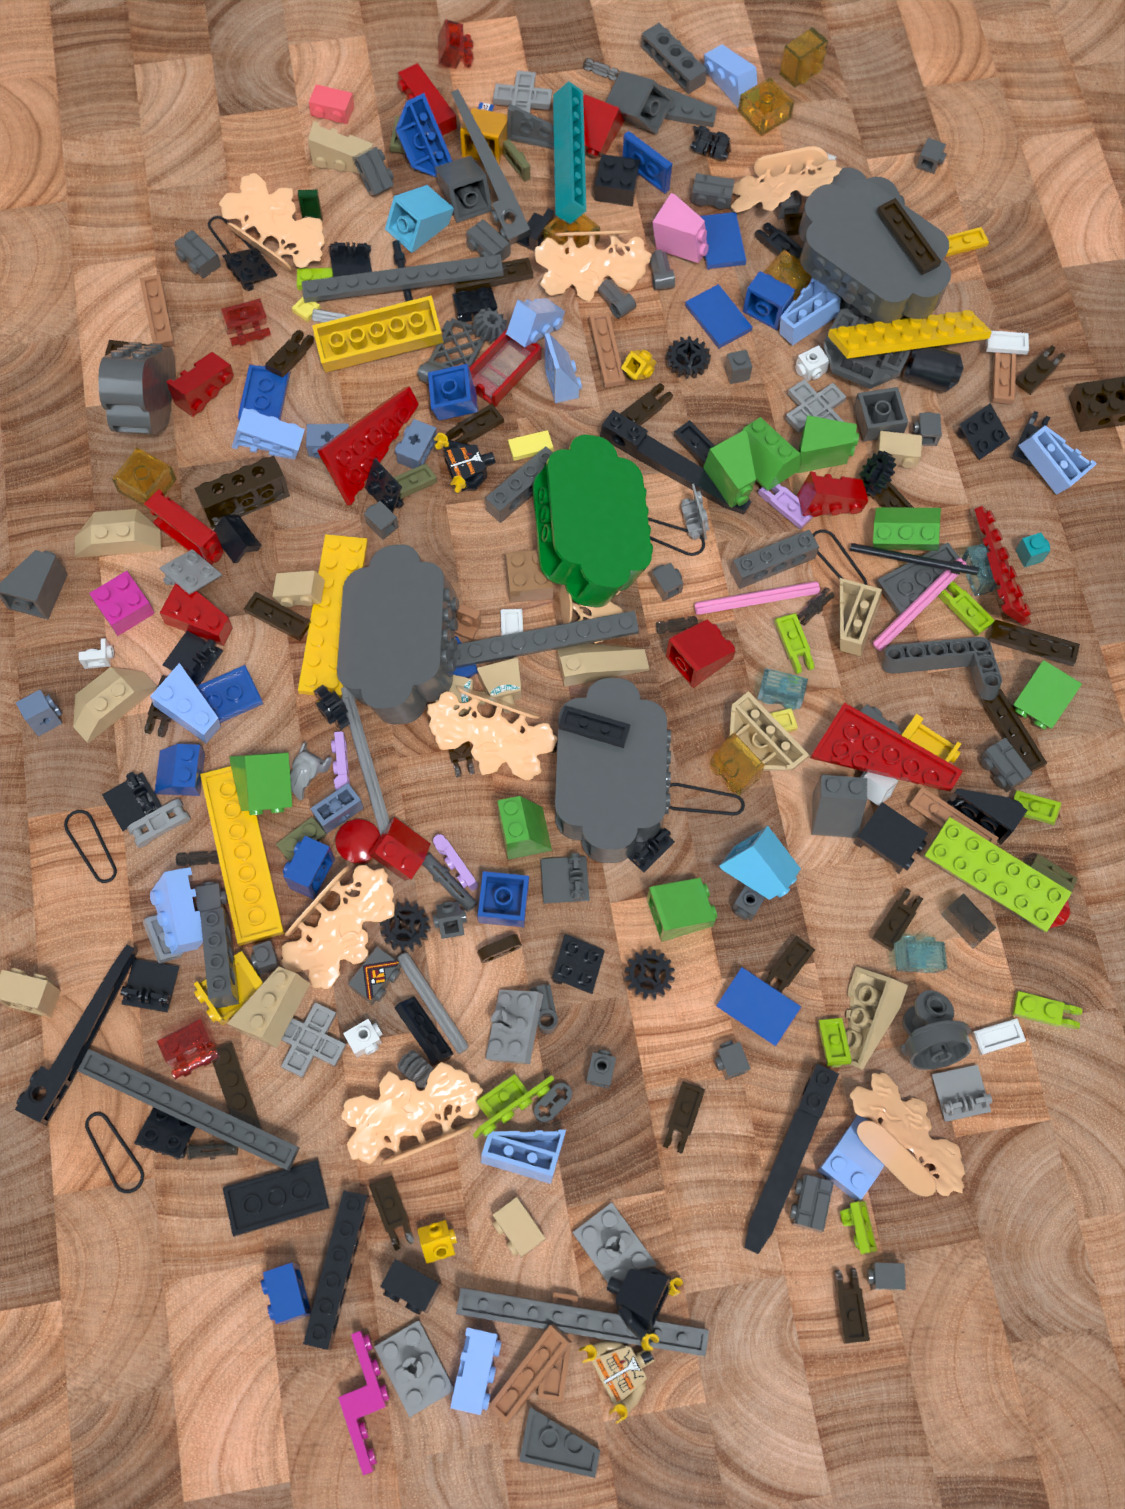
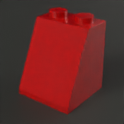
M584 94L585 151L589 156L597 158V156L601 157L602 154L607 153L620 131L624 119L619 107Z
M707 619L671 637L668 641L666 658L689 685L695 688L733 660L735 647L730 640H726L721 635L719 627Z

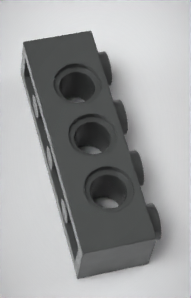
M657 23L642 33L641 48L687 94L706 84L707 69L705 65L700 63L667 28Z
M545 446L485 497L486 511L499 523H502L533 496V481L542 471L553 452Z
M809 529L733 560L730 572L738 588L741 589L815 559L819 545Z
M223 907L200 912L208 999L216 1009L239 1004L231 919Z

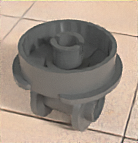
M927 990L919 994L914 1006L910 1007L903 1016V1026L910 1037L906 1040L905 1044L901 1045L900 1049L904 1055L908 1056L911 1066L916 1069L932 1070L955 1064L964 1059L972 1049L968 1035L971 1033L970 1026L965 1022L953 1020L954 1008L952 1003L946 996L937 991Z

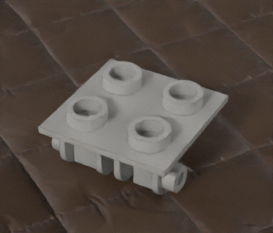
M692 484L694 500L684 499L681 504L684 519L686 520L685 523L688 534L693 540L700 538V535H704V539L707 540L706 531H709L707 513L703 508L700 490L696 491L695 485Z
M193 549L159 568L165 573L163 581L166 585H174L176 583L189 595L222 576L218 570Z
M978 1065L932 1074L945 1122L991 1112L989 1104L992 1103V1097L990 1094H986Z

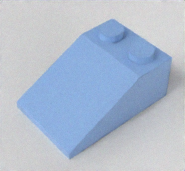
M549 333L545 334V372L554 402L559 403L579 398V390L582 389L580 377L575 375V361L570 359L569 353Z
M858 1114L817 1170L829 1181H833L835 1186L856 1202L864 1197L885 1166L859 1139L857 1127L861 1122L868 1119Z

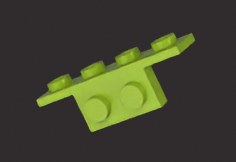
M514 1074L479 1098L476 1103L489 1120L478 1127L473 1134L474 1138L476 1139L482 1134L485 1137L497 1128L495 1126L497 1123L502 1121L504 1124L515 1115V1110L520 1108L523 1111L533 1103L531 1099L536 1095L541 1098L549 1092V1085L554 1080L552 1075L528 1092Z

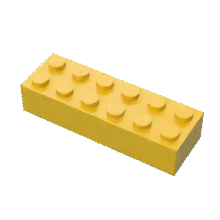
M432 295L312 325L321 364L325 373L444 343Z

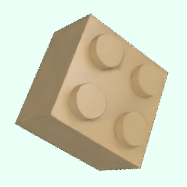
M11 968V971H1V1004L9 1008L49 1018L52 1017L61 992L54 986V982L49 981L48 977L40 974H34L31 977L26 975V972Z

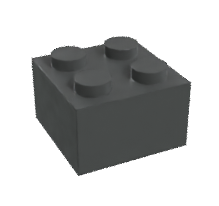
M898 387L857 394L853 407L863 442L877 440L880 431L905 432L908 419Z

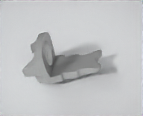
M307 742L303 743L297 757L293 761V770L290 773L291 792L299 800L304 799L305 788L310 785L311 780L316 777L318 772H328L332 758L329 757L324 761L307 750Z

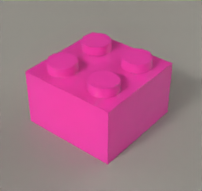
M127 571L89 593L117 636L155 614L149 601Z

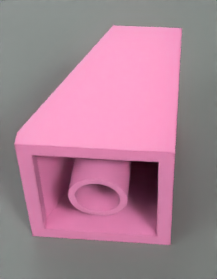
M671 193L653 220L656 249L699 263L701 258L707 254L709 248L706 239L705 221L675 194Z

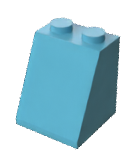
M425 185L394 196L385 230L412 253L449 225L454 208L432 188Z
M769 826L735 845L719 865L721 870L769 900L775 896L780 898L790 891L789 886L797 880L796 876L801 870Z

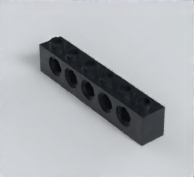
M343 1190L306 1330L304 1345L325 1350L332 1349L370 1201L367 1195Z

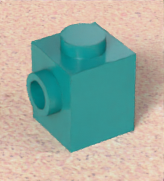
M1040 532L1022 538L1015 551L1023 567L1026 568L1043 562L1051 550L1049 541Z

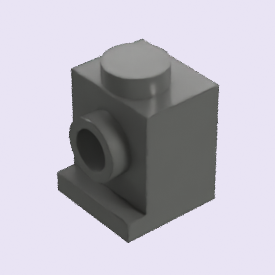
M271 940L252 946L254 953L251 955V960L258 976L273 972L278 966L280 967L277 953Z

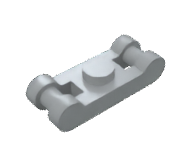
M180 799L171 801L127 827L130 835H134V842L138 848L146 846L153 839L190 821L189 814L182 809L183 804ZM174 812L176 816L170 819L168 814ZM147 826L149 831L143 834L141 830Z

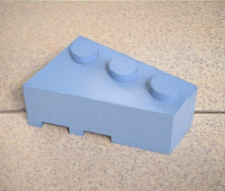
M467 1328L451 1408L481 1415L482 1409H488L491 1394L486 1393L488 1383H493L496 1367H492L494 1356L499 1357L502 1341L497 1340V1334Z

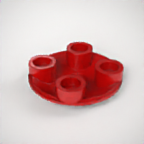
M351 820L345 823L336 835L337 851L342 858L349 862L365 864L372 858L368 853L380 838V833L377 827L367 820Z

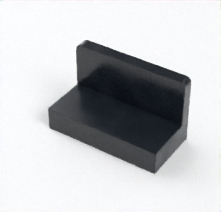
M548 208L543 216L533 213L527 223L531 235L516 243L535 252V248L541 246V243L555 225V211Z
M223 515L213 530L218 536L221 547L233 563H238L245 552L258 551L262 546L239 515Z

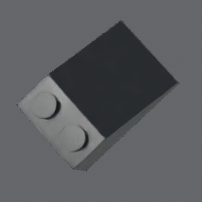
M956 789L947 801L949 805L997 836L999 839L996 842L1001 845L1013 833L1028 811L1019 801L1009 797Z

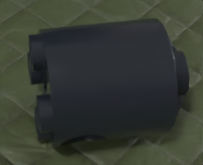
M939 346L913 349L911 358H914L913 362H908L904 377L907 378V381L946 393L958 384L964 368L961 355L958 352Z

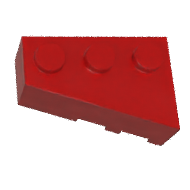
M214 352L195 362V367L190 371L183 370L180 372L181 377L174 381L172 379L166 381L174 404L191 417L202 412L205 405L211 399H214L225 385H228L234 377L231 364Z
M810 471L797 494L803 516L811 515L812 517L829 514L836 516L844 513L858 514L863 511L869 501L862 479L841 476L840 479L832 478L831 474H825L822 477L817 476L816 472Z
M176 583L160 611V615L166 625L185 632L189 631L206 640L211 639L221 646H224L233 629L229 617L199 592L195 591L189 595Z

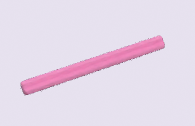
M961 558L955 560L963 562L962 564L967 565L966 562L963 561ZM945 570L873 641V647L878 651H882L959 574H953L951 571Z
M817 581L700 601L695 603L694 609L696 614L700 615L818 594L820 586Z

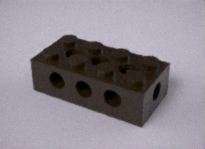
M1125 376L1075 385L1068 398L1080 432L1125 425Z
M274 455L262 458L249 466H243L232 473L223 474L215 480L204 482L194 488L212 529L217 526L223 515H239L242 517L290 497L285 477ZM238 482H242L241 485L236 486ZM219 490L223 491L219 494H215Z

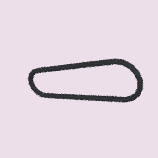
M214 216L209 219L208 228L226 253L229 254V250L211 227V222L215 219H222L226 224L229 222L222 216ZM238 236L250 249H253L248 242Z
M648 517V521L688 533V529ZM700 535L702 547L695 553L686 552L650 536V540L689 556H696L705 549V540L702 535Z
M818 530L812 534L813 536H816L819 533H827L830 536H832V538L835 540V542L840 547L842 552L845 554L847 559L850 561L852 566L855 568L857 573L860 575V577L864 581V584L867 585L866 578L861 573L859 568L856 566L854 561L851 559L849 554L846 552L844 547L841 545L839 540L831 531ZM818 551L817 554L819 555V557L828 565V567L836 574V576L839 579H843V577L835 570V568Z
M671 783L669 785V788L679 786L739 799L742 805L741 809L737 812L670 806L669 809L734 816L741 814L745 808L744 800L736 794L681 783Z
M84 810L71 812L64 821L66 833L95 879L101 883L111 882L117 874V869L93 817ZM83 813L90 819L113 868V875L109 879L102 880L98 877L70 833L67 824L70 817L74 814Z
M101 1112L90 1114L85 1121V1129L114 1187L124 1194L137 1191L144 1181L142 1167L108 1117ZM101 1116L105 1119L138 1168L141 1176L135 1188L124 1190L117 1184L89 1129V1121L92 1117Z

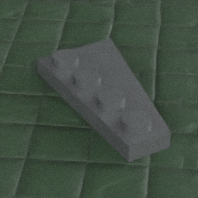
M661 86L674 98L666 114V120L714 127L717 107Z
M949 542L940 546L939 551L932 550L923 555V557L949 562L959 558ZM908 563L877 579L876 584L879 589H882V593L899 616L945 570Z

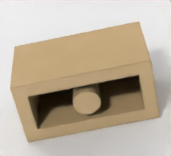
M880 431L876 443V454H878L879 450L882 452L886 451L893 455L896 466L917 468L921 458L922 435Z
M315 570L276 573L272 597L280 605L288 608L293 607V605L311 606L312 604H321L325 580Z
M517 1197L493 1214L495 1221L492 1224L499 1235L505 1233L509 1239L506 1245L514 1256L519 1254L523 1258L546 1240Z

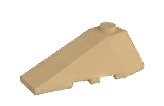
M590 643L556 649L564 687L649 671L645 649Z
M859 967L855 968L848 988L850 1008L846 1010V1018L849 1019L846 1037L852 1059L849 1065L863 1070L899 1011L908 985Z

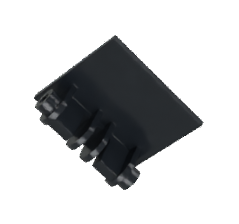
M693 126L696 142L692 141L690 149L701 155L704 152V156H707L709 148L712 146L709 157L712 158L713 156V159L727 161L729 156L727 152L731 153V142L728 135L723 132H711L705 126Z
M337 242L330 244L329 253L333 277L372 272L369 255L371 253V245L357 243L356 246L355 242H352V246H350L349 242H346V244Z
M256 248L222 255L226 261V267L231 270L236 280L242 284L244 290L251 291L254 288V281L277 276V273Z
M481 287L473 291L463 290L457 294H452L458 321L469 322L472 321L471 313H473L474 318L476 312H479L481 309L486 310L489 307L492 311H495L498 308L492 288Z
M991 403L960 423L957 431L959 438H966L978 460L1010 439Z
M375 458L365 489L377 502L381 501L393 513L396 507L400 509L404 505L403 498L399 497L402 486Z
M186 631L162 666L173 671L180 663L192 682L200 685L223 653V650L216 647V643L213 640L208 639V641H205Z
M142 772L140 774L128 773L125 782L102 794L122 831L127 830V827L133 822L162 807Z
M666 828L660 829L655 838L645 842H636L634 851L628 859L645 873L675 843L670 837V831Z
M564 934L552 974L553 982L559 985L564 983L593 994L605 950Z
M133 959L127 985L121 989V996H123L122 1005L168 1013L180 967Z
M153 1107L134 1144L141 1146L143 1149L153 1150L155 1153L174 1157L176 1160L184 1159L187 1154L185 1148L196 1127Z

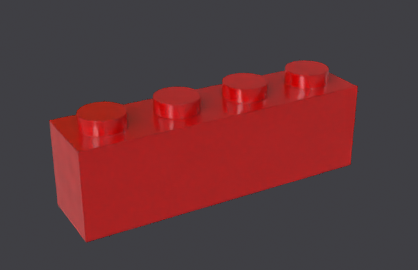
M418 63L398 72L399 81L397 85L401 93H405L407 100L420 94H425L442 136L457 129L456 114Z

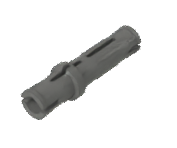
M432 854L426 856L422 866L430 872L436 883L439 882L456 901H459V904L467 913L470 912L478 902L450 875V870L447 867H443ZM454 888H455L464 898H462V897L454 890Z

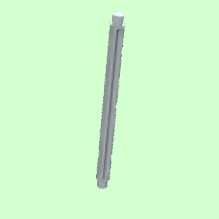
M346 687L341 688V699L348 710L346 716L350 722V731L381 836L389 825L390 820L354 696Z

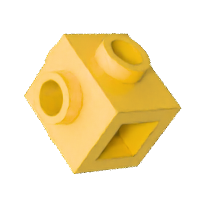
M635 350L627 355L621 369L636 381L648 379L653 374L654 366L657 362L647 350Z
M446 1220L417 1229L426 1264L455 1255L453 1244L457 1243L454 1229H448Z

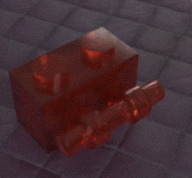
M445 19L438 35V64L457 69L460 60L463 59L465 66L471 67L474 61L471 35H463V24Z
M261 299L221 309V318L227 335L233 333L237 335L236 337L229 338L231 346L238 344L242 346L246 345V342L256 339L260 341L264 340V337L271 336L269 327L265 329L260 327L266 325L267 321ZM254 328V332L243 334L244 330Z
M201 1019L156 1041L165 1062L172 1069L179 1065L178 1068L171 1071L175 1080L183 1075L184 1077L191 1075V1071L203 1065L206 1067L212 1064V1060L220 1057L216 1048L207 1052V1050L216 1045L207 1025ZM199 1055V1057H197V1058H195V1059H193L192 1061H190V1062L187 1063L188 1060H190V1059H192V1058H194V1057H196V1056Z

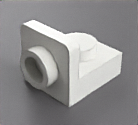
M106 638L101 639V650L88 649L85 652H79V661L84 669L111 666V658H114L113 646L109 645Z

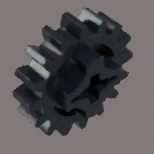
M688 336L687 340L680 337V342L674 340L673 345L668 347L666 360H668L667 366L672 367L671 372L677 371L678 377L684 374L686 379L689 378V375L697 378V373L703 375L704 369L709 367L711 355H709L710 349L705 348V342L698 343L699 338L693 341L691 336Z
M879 450L878 454L873 453L872 458L867 459V464L862 466L864 470L859 473L866 493L869 496H875L876 493L881 494L882 489L887 488V482L892 481L890 477L895 474V471H893V468L896 467V463H894L895 458L886 451L882 452Z
M321 685L313 691L318 699L315 704L329 724L335 723L340 730L350 724L346 713H348L346 705L334 690L329 692L326 686Z
M406 901L405 906L402 907L397 902V908L394 910L395 915L386 919V922H380V927L385 929L380 932L381 936L387 937L384 941L386 945L392 943L394 951L399 946L402 953L405 952L407 947L413 952L414 945L421 948V940H428L425 932L431 931L430 926L426 925L430 922L429 917H424L426 914L424 909L418 911V904L410 907L409 901ZM392 920H394L395 927L390 932V925ZM400 921L406 926L409 925L411 933L405 928L402 929ZM420 922L421 928L419 933L417 934L415 930ZM400 939H409V941H400Z
M644 949L642 956L637 952L634 954L635 961L632 959L628 960V964L631 967H625L624 972L629 975L624 978V981L631 983L628 986L629 991L636 990L635 997L642 994L644 1001H646L648 996H651L652 1000L655 1001L657 994L662 998L665 996L664 989L667 991L671 990L672 987L668 983H674L675 978L670 975L675 972V968L668 967L671 964V960L664 961V953L657 956L655 949H653L651 954H648L647 950ZM648 961H654L656 964L648 963ZM638 966L640 974L637 978H634V970ZM646 971L649 974L654 973L653 979L650 976L645 977ZM662 972L665 973V980L663 984H661V980L659 979V975H661ZM642 986L651 987L652 990L644 989Z

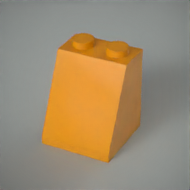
M472 108L471 114L497 163L500 164L503 155V143L507 140V114ZM463 123L460 130L462 157L471 155L474 160L481 161L467 127Z

